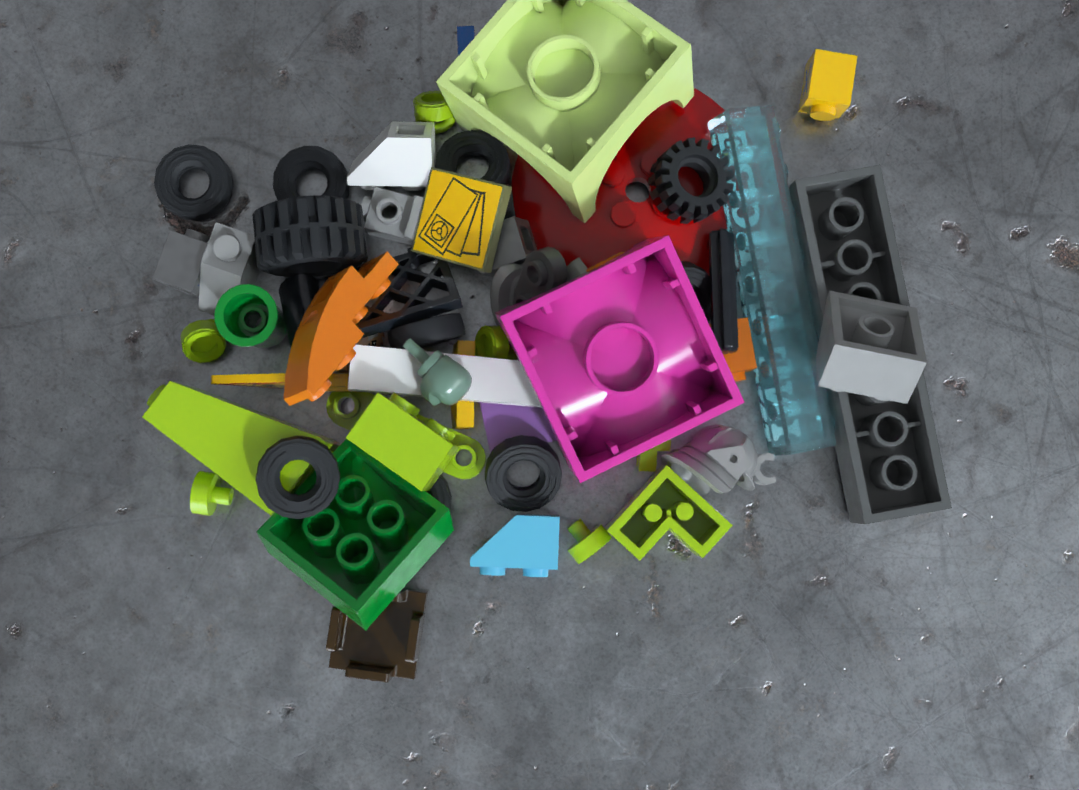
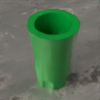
M242 284L232 287L221 296L216 305L214 314L216 327L221 336L231 344L241 347L269 348L282 342L287 334L283 311L276 306L272 296L259 286ZM262 317L260 325L256 327L257 321Z

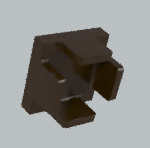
M403 588L366 631L337 607L333 606L326 644V651H331L329 668L346 670L345 677L385 683H388L392 677L414 680L417 673L428 591Z

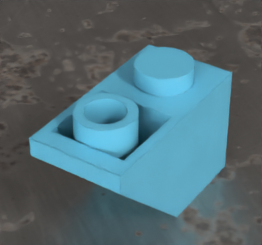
M516 514L470 557V567H480L479 574L501 576L505 575L506 568H522L523 576L548 577L549 570H558L560 516Z

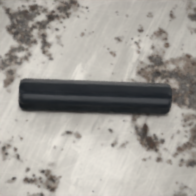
M727 229L711 231L708 236L711 329L722 353L728 354L736 352L739 347L734 234Z

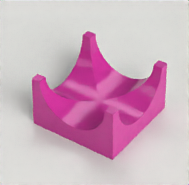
M669 235L648 238L633 245V248L585 274L535 297L509 305L495 312L496 318L513 347L546 414L563 457L580 483L745 403Z

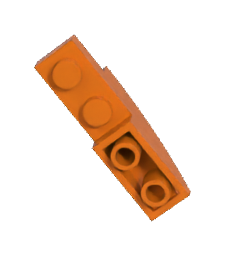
M388 251L366 262L358 271L351 265L329 277L314 296L299 324L289 353L283 399L289 406L306 399L313 402L320 398L332 384L328 379L335 370H340L346 366L356 355L353 347L362 338L364 333L355 324L367 314L366 303L370 299L373 300L380 296L390 286L391 281L388 277L399 265Z

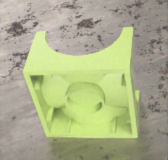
M507 0L436 81L460 129L463 131L481 129L515 151L551 184L566 202L571 213L584 223L596 211V196L607 169L622 145L639 124L664 103L672 100L684 108L694 96L691 44L627 0Z

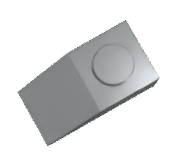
M217 222L215 223L200 263L198 310L214 315L219 299L227 290L242 284L255 285L260 270L257 268L254 235Z

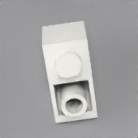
M392 121L353 160L347 176L348 186H360L365 190H374L375 187L383 188L384 186H402L403 189L409 191H418L426 188L431 167L435 168L436 162L434 122Z

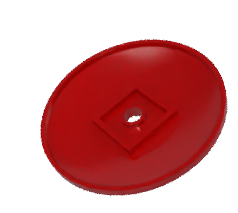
M694 88L693 98L684 108L672 100L664 103L648 115L628 137L603 177L596 196V211L586 223L571 213L566 202L551 184L519 155L515 162L511 187L516 217L529 221L537 250L545 247L555 248L563 256L566 266L575 259L580 258L586 267L590 268L619 252L630 250L633 248V245L648 238L669 235L680 261L691 262L703 268L709 274L708 236L711 231L727 229L734 234L736 272L740 266L737 250H742L743 253L748 252L745 247L739 248L736 246L735 234L742 233L743 237L739 238L746 240L752 235L755 236L760 217V177L751 147L731 116L713 99ZM727 134L728 138L722 141L723 151H730L728 147H725L727 142H736L733 150H740L738 140L731 139V134H742L747 162H742L739 158L729 159L730 163L724 166L725 171L732 169L734 171L736 166L742 165L746 167L751 182V194H748L744 188V182H746L744 174L739 172L735 179L733 177L729 180L731 183H734V191L732 196H728L730 199L727 203L700 222L694 223L692 220L688 224L680 223L681 216L673 221L667 218L671 210L666 208L660 212L656 206L662 201L659 197L654 200L651 199L650 192L656 186H648V178L654 174L650 172L652 165L658 161L657 159L676 142L682 140L683 143L687 138L694 137L695 144L701 139L708 140L707 149L709 150L714 145H717L716 135ZM681 167L678 172V179L683 189L693 196L701 195L704 187L699 174L692 168ZM632 182H641L647 186L649 197L643 202H634L627 197L625 192L626 186ZM743 198L748 199L755 207L756 220L753 226L748 229L739 228L731 219L730 208L736 199H739L741 204ZM740 208L735 211V216L738 219L750 218L752 214L749 208Z

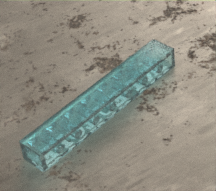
M774 105L729 108L710 120L708 126L712 147L717 145L721 149L716 156L720 160L727 156L730 163L724 166L725 171L733 169L734 177L727 181V183L734 184L733 191L727 195L730 199L723 205L727 230L734 234L735 273L743 317H748L757 364V368L753 371L768 453L774 454V456L792 455L836 446L834 434L835 421L830 412L827 388L819 387L817 381L816 354L819 336L814 326L811 310L812 297L806 283L803 267L804 254L799 245L795 223L796 211L791 202L788 186V168L783 159L780 142L781 130L776 120Z

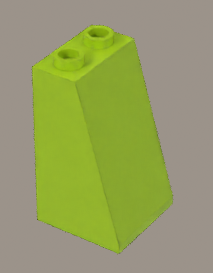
M169 381L167 385L159 386L151 394L147 401L149 408L142 416L270 516L275 512L270 510L259 496L255 480L258 462L267 448L280 439L297 435L316 439L326 445L332 453L341 445L336 440L199 388ZM303 460L290 461L280 471L281 485L286 491L293 494L311 476L315 469L310 463Z

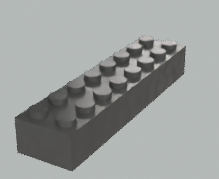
M881 165L794 180L784 192L817 354L829 291L910 306ZM924 371L908 404L890 400L881 401L870 396L849 392H836L823 387L851 523L870 524L952 508Z

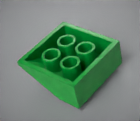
M345 439L332 453L337 459L340 482L338 492L330 505L317 515L302 519L282 517L274 513L256 533L269 554L366 631L450 536L454 528L448 507L426 491H420L351 441ZM316 471L293 494L300 495L311 490L316 483Z

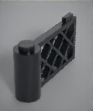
M412 247L407 248L408 253L393 257L399 264L391 273V275L396 277L371 307L365 306L368 309L367 314L359 323L355 324L364 333L362 338L463 308L448 262L411 251ZM434 260L438 262L429 274L416 270L421 264ZM297 274L286 278L281 283L279 297L290 349L305 311L316 293L331 276L317 280L311 275ZM407 280L421 284L414 294L400 291ZM432 288L449 293V296L436 300L425 298ZM391 300L405 304L400 311L393 313L383 311Z

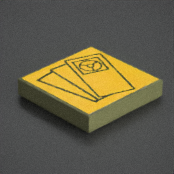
M431 167L411 251L491 273L512 187Z

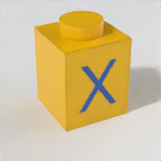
M815 49L805 65L798 112L809 113L811 118L819 121H831L835 118H840L851 103L858 56Z

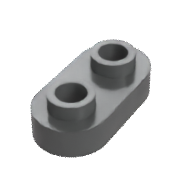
M545 247L534 250L527 255L515 289L513 305L566 283L567 266L558 250L553 247Z

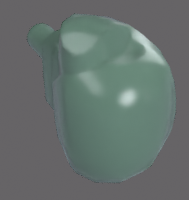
M411 338L405 342L403 347L422 363L417 371V374L423 378L420 390L421 394L433 406L439 403L454 405L466 395L471 387L472 378L462 365L449 356H444L439 350L429 356Z

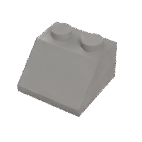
M829 291L816 354L818 386L829 388L836 392H849L870 396L881 401L890 400L908 404L927 364L917 308Z

